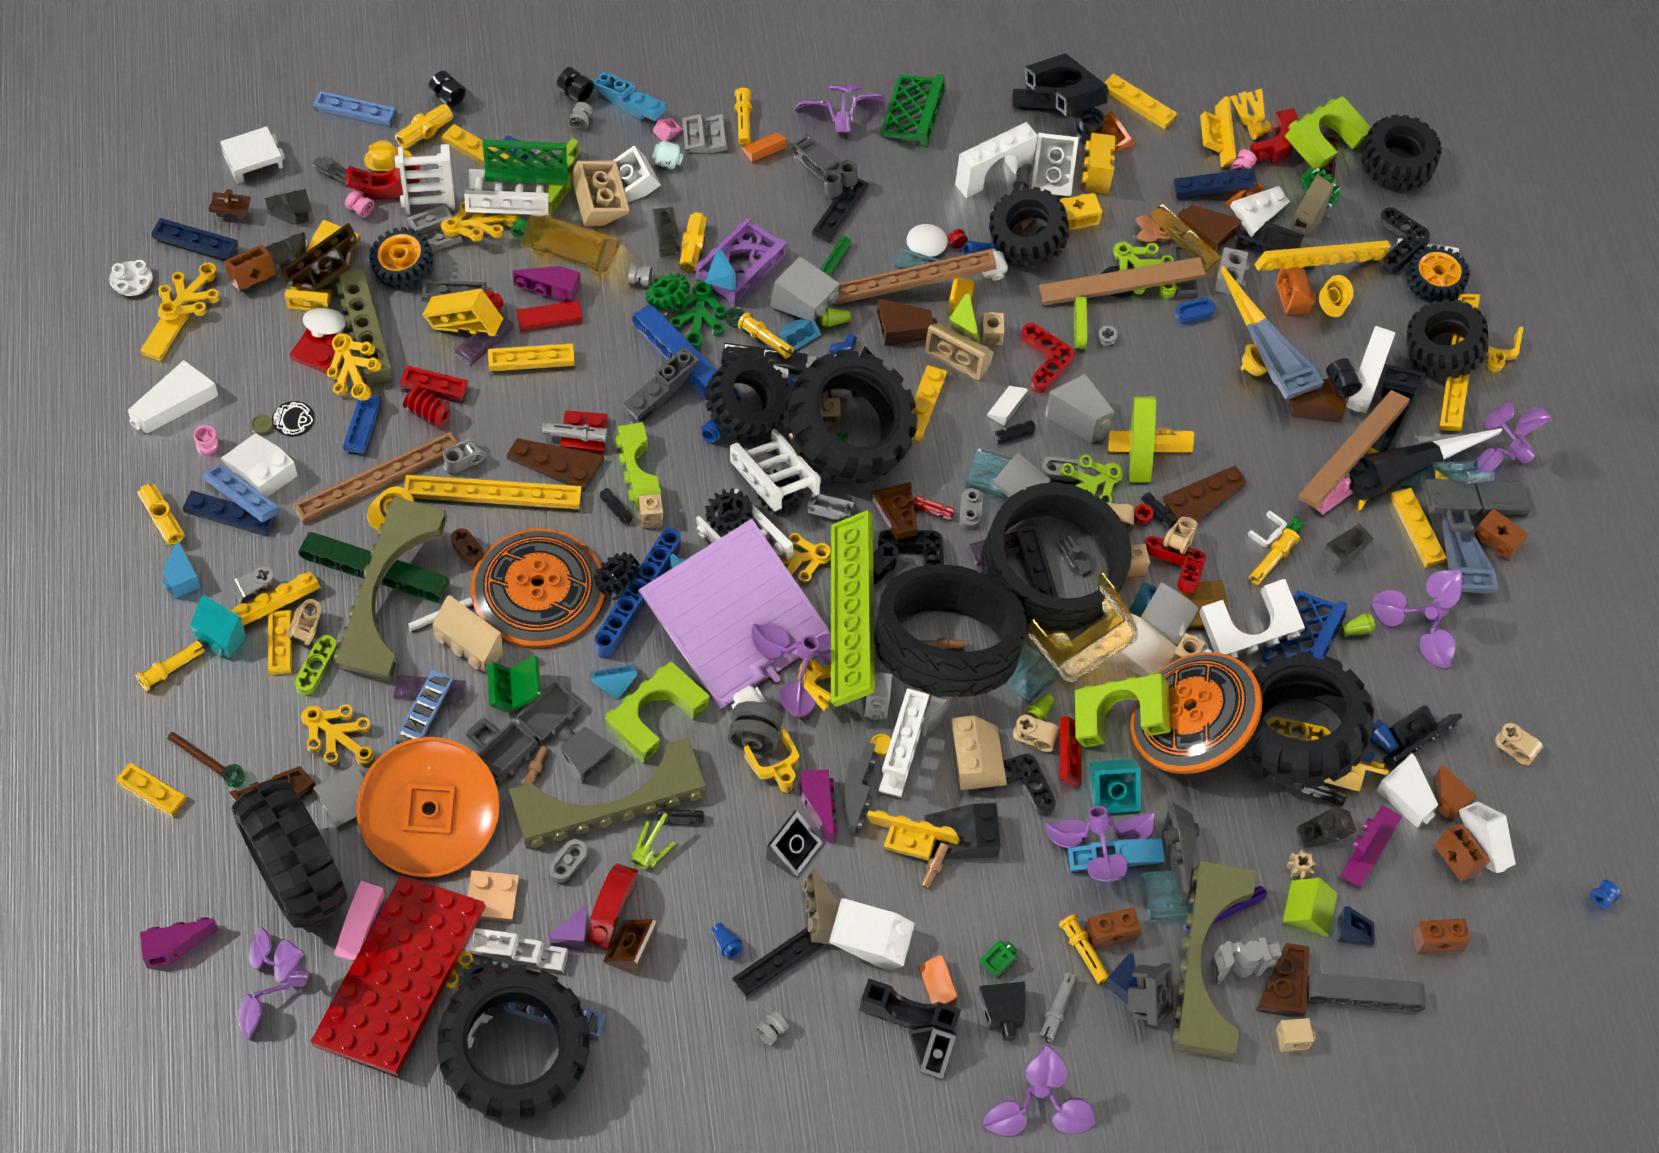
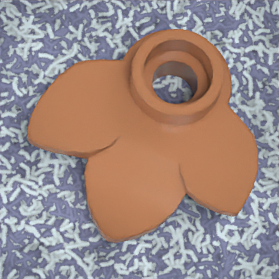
M1154 212L1152 217L1150 215L1136 217V222L1143 229L1136 236L1138 240L1154 243L1156 241L1167 242L1172 238L1173 229L1167 224L1166 217L1161 213Z

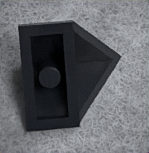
M934 1026L908 1030L920 1072L943 1079L957 1034Z

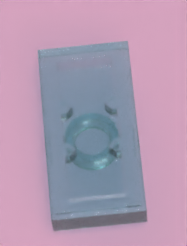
M900 248L894 262V268L904 269L940 261V259Z

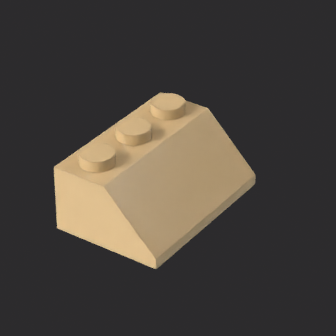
M577 161L571 175L584 226H604L629 214L630 210L616 161Z
M940 323L930 325L927 333L925 353L979 381L991 365L994 351L974 342L967 336L955 332L950 327Z
M448 595L432 624L434 637L439 643H445L451 647V650L457 656L466 658L474 669H480L486 673L487 665L492 662L496 663L503 656L501 632Z
M977 716L951 718L960 789L969 790L1007 785L998 726Z

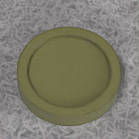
M264 414L255 416L250 423L252 431L258 435L267 434L273 428L272 419Z

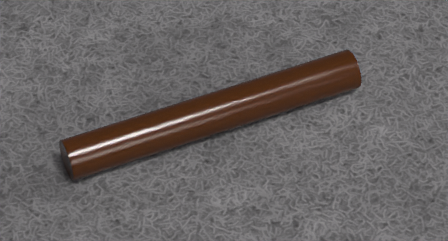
M174 732L168 735L167 739L205 766L220 776L226 774L227 768Z

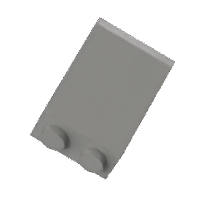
M799 256L774 282L770 306L774 309L813 321L817 316L824 314L830 303L833 304L838 299L840 283Z
M1086 374L1051 390L1045 411L1046 418L1089 443L1096 440L1101 441L1108 436L1114 414L1112 407Z

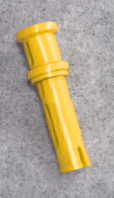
M738 88L734 92L736 98L735 111L738 114V142L741 145H747L751 143L750 113L752 111V104L750 103V98L752 97V91L748 88Z
M747 312L739 319V329L749 332L753 339L762 340L784 358L791 356L787 352L788 350L792 353L794 352L793 346H790L766 328V324L755 320L751 313Z
M1289 528L1284 529L1279 540L1272 543V550L1249 575V579L1254 577L1251 581L1252 583L1260 585L1280 559L1287 557L1290 553L1289 550L1300 542V537L1295 531Z
M196 640L163 662H154L153 666L142 673H136V678L144 690L148 691L153 684L160 680H166L169 673L200 654L205 653L204 648L201 649L202 645Z
M1072 914L1063 919L1058 926L1064 929L1069 937V944L1077 948L1097 984H1102L1107 981L1109 974L1088 941L1089 934L1082 929L1077 920V914ZM1087 953H1089V955L1091 956L1092 960L1094 961L1095 965L1097 966V969H1096V967L1094 966L1093 962L1091 961V959H1090V957L1088 956Z

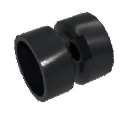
M567 67L559 75L556 87L576 102H585L593 92L594 82L581 75L574 68Z
M446 71L436 73L428 84V90L449 108L458 106L465 98V87Z
M1091 108L1080 112L1076 137H1079L1078 141L1082 144H1086V140L1090 141L1091 133L1102 134L1105 116L1101 110Z
M1349 358L1336 360L1326 368V373L1330 382L1333 383L1332 386L1337 397L1348 398L1357 394L1362 389L1361 380L1358 374H1356L1355 367Z

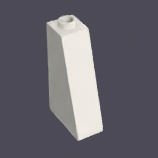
M1375 326L1357 373L1363 387L1357 394L1349 397L1346 407L1366 414L1395 332Z
M183 360L128 409L129 421L137 430L141 429L148 434L216 398L218 392L215 382Z

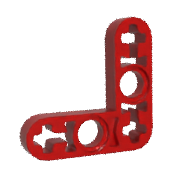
M1027 323L1022 328L1021 339L1048 357L1031 379V388L1035 392L1043 393L1072 364L1075 352L1071 346L1034 323ZM1045 341H1049L1053 344V346L1050 348H1046L1042 345V343ZM1065 354L1068 355V356H1064L1063 359H1062V361H1060L1061 355H1065ZM1051 365L1056 366L1058 371L1051 372L1047 367ZM1045 376L1044 383L1038 384L1037 381L1040 382Z
M1156 536L1146 537L1144 544H1146L1148 555L1183 566L1177 588L1187 594L1195 593L1205 564V553L1188 547L1186 553L1181 554L1178 549L1171 546H1163L1165 539Z

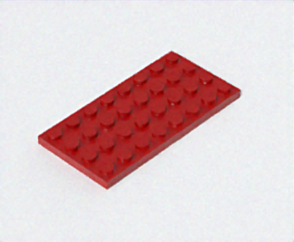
M400 875L366 937L360 953L357 954L310 1043L314 1047L398 1076L486 908L484 901Z

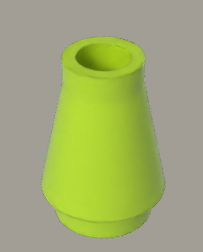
M827 307L822 316H818L820 326H825V328L850 323L851 319L849 310L844 311Z
M1363 613L1341 624V631L1344 637L1368 635L1376 630L1371 614L1366 615Z
M1048 693L1043 694L1041 698L1026 708L1025 715L1045 721L1055 702L1054 697Z

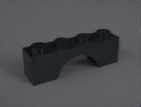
M868 978L859 1008L860 1011L912 1029L934 1026L952 1033L955 1032L961 1009L941 1002L924 1004L912 1001L897 993L892 986Z

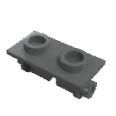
M812 492L807 506V513L842 521L851 517L854 502L821 493L815 495Z

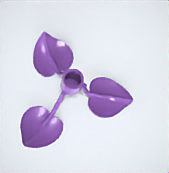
M855 84L845 86L832 85L829 86L830 91L842 90V111L837 112V116H835L831 102L823 100L799 102L795 107V111L807 105L818 104L826 106L831 113L832 122H835V132H851V121H853L856 102L868 99L885 104V95L868 93L852 96L853 102L849 114V111H845V91L850 93L852 90H861L863 86Z
M1511 402L1501 404L1499 408L1495 409L1487 417L1485 427L1488 430H1494L1502 425L1513 439L1510 445L1511 452L1501 448L1496 450L1489 448L1481 453L1473 464L1472 474L1476 482L1480 481L1485 475L1493 471L1501 463L1503 454L1510 456L1512 459L1517 458L1523 464L1530 462L1535 456V451L1528 444L1524 435L1548 423L1553 418L1541 407L1530 409L1520 418L1519 425L1516 426L1515 434L1521 437L1522 440L1516 438L1505 424L1506 421L1514 416L1515 406Z
M1460 569L1438 571L1428 578L1427 592L1429 596L1435 599L1427 607L1406 608L1407 597L1397 590H1386L1373 598L1372 606L1377 617L1388 626L1401 624L1405 620V612H1425L1426 617L1434 621V624L1430 629L1431 634H1425L1420 638L1421 653L1435 666L1441 668L1451 667L1456 651L1455 639L1450 632L1443 629L1435 632V629L1441 623L1440 619L1448 615L1449 608L1453 607L1460 599L1463 586L1462 571Z
M753 624L752 642L761 656L775 660L780 657L782 652L788 653L798 648V655L804 659L797 685L794 683L785 684L779 692V700L781 705L793 716L801 718L808 715L814 708L816 701L802 686V680L808 661L815 655L820 656L822 663L831 666V634L821 635L817 638L813 635H806L802 638L801 642L796 641L794 645L788 647L790 639L784 629L774 625Z
M1095 806L1088 812L1089 819H1086L1087 824L1081 820H1065L1057 823L1046 822L1047 833L1050 839L1060 847L1070 848L1080 845L1082 837H1088L1090 828L1095 834L1100 835L1104 857L1093 859L1087 868L1089 875L1093 879L1108 882L1121 879L1127 872V861L1122 855L1116 854L1108 857L1104 833L1107 832L1109 825L1118 838L1124 837L1125 840L1149 839L1154 831L1155 815L1150 813L1132 817L1119 822L1115 826L1111 816L1107 813V809L1103 806Z
M264 928L257 929L250 946L249 961L255 969H260L264 962L274 966L275 980L282 982L283 985L255 992L253 996L246 994L242 999L238 1011V1022L243 1035L249 1040H252V1033L256 1029L261 1016V1002L258 997L280 990H289L290 986L304 987L308 980L307 968L296 966L304 952L298 949L291 941L282 940L275 951L274 961L268 958L272 944L270 935Z
M1048 1045L1028 1063L1025 1069V1076L1031 1087L1027 1089V1095L1022 1108H1019L1018 1103L1014 1100L1002 1101L996 1104L983 1120L984 1128L991 1132L1008 1137L1017 1135L1024 1130L1027 1124V1119L1022 1113L1027 1110L1031 1095H1035L1038 1098H1044L1048 1095L1054 1107L1058 1110L1052 1116V1122L1058 1130L1068 1134H1078L1089 1130L1096 1123L1093 1109L1084 1099H1067L1063 1102L1062 1107L1057 1103L1051 1087L1056 1088L1064 1084L1067 1079V1069L1059 1054Z

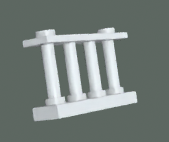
M440 144L441 153H437L435 156L404 157L403 147H398V156H395V167L400 168L403 189L400 201L401 208L406 210V216H410V205L442 203L447 205L450 213H456L449 144ZM438 164V166H441L439 169L408 171L405 169V166ZM433 177L444 179L440 180V182L407 184V179ZM437 190L445 192L442 195L409 197V192Z
M469 169L470 189L474 190H465V212L548 215L549 195L544 192H548L549 184L485 182L484 169Z
M772 429V442L748 451L743 449L739 443L730 445V462L773 511L782 509L783 496L805 487H809L815 495L820 494V475L800 455L797 456L785 436L781 435L776 429ZM772 450L779 454L759 463L752 459ZM784 462L790 466L771 475L765 474L763 471ZM796 474L801 478V480L781 488L774 484Z
M752 504L753 517L749 518V520L753 519L766 540L772 545L775 553L789 560L794 556L793 544ZM700 516L696 517V531L701 538H706L712 544L723 537H720L713 530L715 527L711 528L709 526V522L706 523Z
M907 688L883 764L882 772L884 775L879 793L901 799L925 717L923 716L929 694Z

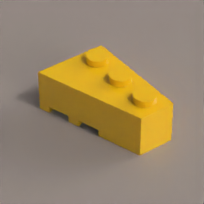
M1091 133L1090 141L1086 140L1085 152L1088 153V156L1084 157L1083 168H1087V170L1083 171L1082 183L1085 184L1084 192L1109 194L1114 173L1115 136Z
M482 289L433 296L422 314L434 330L458 332L459 329L470 330V334H477L478 331L488 332V336L496 335L503 320L501 314Z

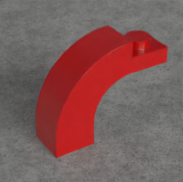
M1294 108L1275 112L1272 126L1277 137L1251 144L1249 151L1255 154L1257 161L1269 158L1271 164H1275L1284 160L1293 151L1294 146L1286 139L1285 135L1290 130L1288 128L1289 125L1295 120L1299 121Z
M420 165L405 166L406 171L420 170ZM352 166L346 169V187L361 191L364 198L387 200L403 195L400 168L395 167L384 173H372ZM420 178L407 179V184L420 182Z
M618 863L612 867L594 905L585 941L605 948L610 947L625 901L633 892L639 870Z

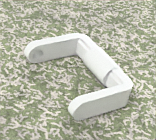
M1268 511L1266 516L1280 527L1269 536L1267 541L1251 530L1248 532V536L1264 548H1268L1274 541H1278L1287 525L1283 519L1271 511Z

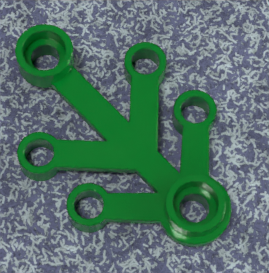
M705 281L697 282L692 289V293L687 296V299H681L680 305L676 303L673 312L681 315L670 319V324L679 331L682 329L683 323L694 317L692 331L686 335V340L697 350L702 346V335L700 334L702 318L709 324L714 336H721L724 333V325L715 318L721 320L727 316L726 307L720 305L712 296L713 288L710 284L705 283ZM697 301L695 307L685 312L687 305ZM705 301L714 309L715 318L705 308Z

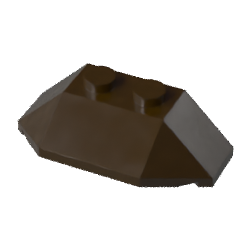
M349 222L283 268L281 272L286 284L317 292L350 269L357 237Z

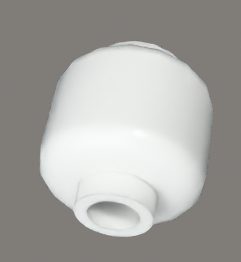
M992 249L997 269L982 272V274L987 279L997 281L1004 277L1003 274L1007 272L1008 265L1004 254L1001 251H997V249Z
M748 685L733 695L735 703L731 706L734 710V707L741 702L756 701L766 703V700L758 687L754 688Z

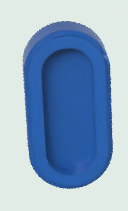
M1208 298L1181 303L1176 308L1175 318L1184 324L1211 318L1215 311V304Z

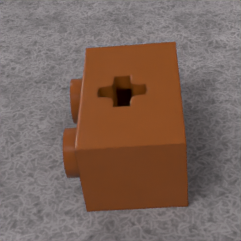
M262 245L224 261L229 281L239 291L247 289L260 281H265L276 274L271 253Z
M1493 508L1478 525L1474 535L1479 542L1487 545L1499 556L1509 561L1524 544L1529 533Z
M1464 824L1446 829L1434 844L1460 882L1477 877L1490 862L1488 856Z
M1134 907L1089 917L1085 926V931L1089 934L1088 940L1093 949L1137 940L1141 930Z
M1466 918L1419 921L1413 930L1417 954L1464 951L1471 940Z

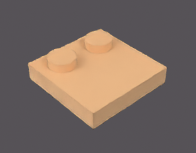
M471 871L467 896L484 901L486 905L479 920L513 923L519 875Z

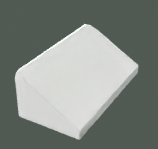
M1009 386L988 412L987 417L1005 426L1027 398L1028 389Z

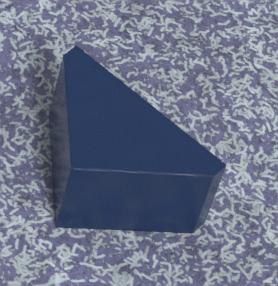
M1344 907L1337 919V942L1373 945L1374 922L1351 907Z
M1129 953L1109 975L1105 983V987L1127 1005L1128 988L1138 987L1137 977H1132V971L1136 969L1134 953Z

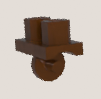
M226 189L225 193L213 192L209 212L215 213L217 217H225L227 214L235 215L237 219L245 220L251 198L250 196L235 195L231 189Z

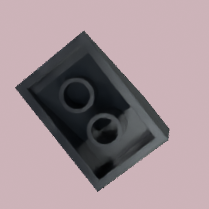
M997 803L970 804L924 816L925 821L935 827L942 828V826H947L954 829L959 837L958 845L936 840L930 858L933 859L941 842L949 846L943 859L998 857L1001 842Z

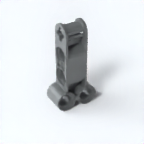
M807 133L797 142L789 144V149L793 156L824 181V189L827 196H840L843 192V186L852 187L857 184L858 173L855 161L844 160L841 162Z

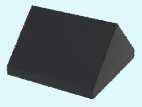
M794 810L767 845L766 859L789 875L797 877L823 842L800 813Z

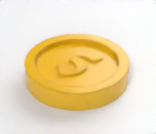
M886 734L873 736L870 743L876 744L875 753L878 756L887 755L891 738Z

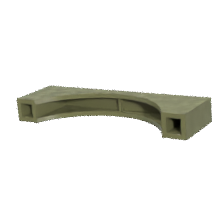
M393 497L392 502L388 503L385 516L387 517L385 522L381 523L378 530V536L380 537L377 544H374L372 547V559L370 564H367L364 569L365 579L363 585H359L356 597L358 599L356 605L351 607L349 612L350 622L348 627L345 626L342 632L343 642L341 647L336 649L334 660L339 669L387 682H392L398 660L395 654L381 640L376 625L375 606L380 585L388 570L403 554L423 542L441 538L448 519L444 509L398 497Z
M689 738L666 744L662 761L653 776L632 794L613 802L598 805L570 804L546 795L532 783L509 789V794L525 848H537L546 842L553 840L561 841L567 838V836L576 833L585 834L593 828H605L621 820L629 821L635 816L644 813L646 815L653 814L661 808H673L685 801H697L702 796H705L706 785Z
M1199 861L1197 867L1192 868L1191 882H1194V889L1190 890L1188 904H1192L1191 913L1187 912L1185 926L1189 927L1188 935L1184 936L1183 949H1186V957H1182L1180 972H1184L1183 981L1179 980L1177 995H1181L1180 1004H1176L1174 1018H1178V1025L1173 1028L1172 1032L1175 1050L1233 1060L1237 1054L1239 1030L1218 1012L1206 991L1201 973V951L1207 930L1217 917L1232 906L1250 900L1254 893L1256 870L1206 861Z

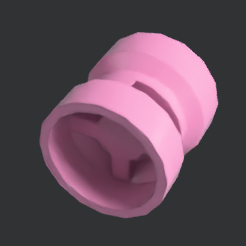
M1249 150L1239 151L1236 160L1231 165V171L1254 167L1257 161L1255 154Z
M354 190L346 198L345 207L351 211H356V214L361 218H366L374 208V201L368 197L364 198L361 192Z
M202 425L194 431L196 447L201 454L211 455L218 450L219 443L213 427Z

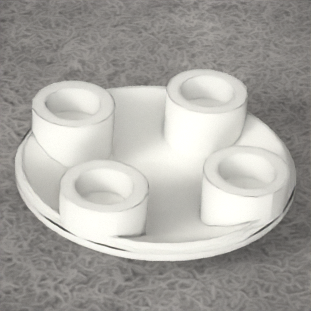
M921 224L909 231L906 243L910 250L919 255L922 260H930L931 257L941 254L946 249L947 236L942 229L935 225Z
M143 260L116 263L112 266L109 281L111 287L116 292L126 296H135L149 289L153 281V275Z
M316 308L305 313L303 323L311 330L313 336L322 337L324 334L344 333L346 319L336 310Z

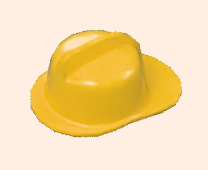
M380 140L369 145V152L364 158V163L368 169L388 172L395 168V156H398V147H394L391 142L386 140ZM403 149L404 157H413L409 151Z
M1335 275L1328 279L1325 285L1321 287L1319 303L1328 316L1333 318L1340 317L1350 304L1354 292L1350 281L1344 276Z
M1247 345L1241 359L1243 364L1240 368L1241 371H1248L1254 376H1261L1268 372L1256 345Z
M398 486L390 487L383 491L369 505L367 519L371 527L376 531L379 530L381 523L385 522L387 517L385 516L388 503L392 502L393 497L413 501L410 492L405 488Z

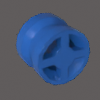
M1603 880L1600 882L1599 888H1594L1590 892L1592 901L1601 909H1608L1612 905V901H1617L1621 896L1619 888L1609 880Z

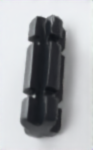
M1032 420L1024 422V424L1020 423L1005 428L1006 430L1000 429L995 431V439L998 443L1006 441L1007 438L1011 440L1024 436L1025 433L1035 432L1036 426Z
M609 488L602 490L600 498L604 503H607L606 505L617 517H620L619 520L623 524L631 522L633 515L629 510H625L626 507L615 495L613 496L614 493Z
M1148 492L1142 496L1141 502L1149 505L1153 509V514L1160 520L1163 519L1162 522L1167 527H1172L1177 522V518L1172 513L1169 514L1170 511L1161 502L1155 500L1151 493Z
M1303 783L1301 787L1303 793L1309 795L1313 793L1314 797L1329 802L1333 800L1335 804L1341 806L1344 805L1347 798L1345 792L1339 790L1335 792V789L1324 785L1306 788L1305 783Z
M660 809L658 812V821L664 813H667L664 823L672 821V824H690V822L703 824L704 811L694 810V812H691V810H672V812H668V809Z

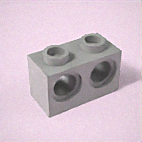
M1224 247L1214 291L1232 295L1220 271L1222 266L1226 268L1238 285L1245 289L1247 277H1244V273H1248L1250 261H1247L1248 252Z
M875 672V693L866 696L864 717H870L874 720L887 719L892 674Z

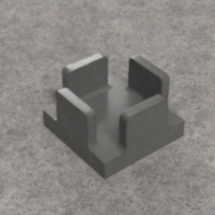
M1162 963L1159 966L1139 965L1132 971V977L1143 978L1144 988H1128L1129 1011L1135 1012L1134 1019L1147 1020L1148 1025L1157 1026L1174 1010L1172 964Z

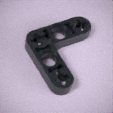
M1388 207L1381 212L1382 225L1403 238L1383 258L1385 271L1396 273L1411 261L1413 255L1418 250H1423L1430 243V233L1427 228L1396 208ZM1405 224L1411 226L1408 230L1400 229ZM1405 247L1412 249L1409 253H1403L1401 250Z
M884 530L879 534V547L884 543H892L898 548V552H922L923 566L938 564L944 566L942 535L937 531L917 530L916 536L900 539V542L896 540L891 530ZM910 538L914 539L916 542L907 543L905 540ZM930 540L934 541V546H931ZM936 555L939 558L936 560L929 559L928 556Z
M1022 754L1004 760V768L1011 771V776L1006 777L1007 784L1021 780L1035 812L1044 817L1051 815L1056 801L1035 757L1031 754ZM1023 762H1025L1027 765L1031 764L1029 769L1031 774L1029 776L1027 767H1022ZM1036 780L1041 783L1042 787L1035 790L1029 786V783ZM1001 786L986 787V788H977V789L980 790V791H989V790H992V789H995V788H998V787H1001ZM1043 794L1042 799L1045 804L1049 803L1048 808H1045V806H1040L1042 801L1040 795Z

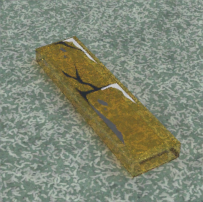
M1164 203L1160 204L1148 215L1192 258L1201 257L1203 268L1206 271L1221 259L1217 252Z

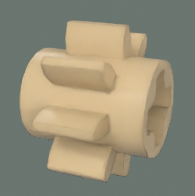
M1300 850L1297 856L1291 853L1290 861L1286 865V868L1291 871V877L1295 876L1301 880L1306 875L1310 878L1313 876V869L1317 865L1312 860L1313 854L1303 853V850Z

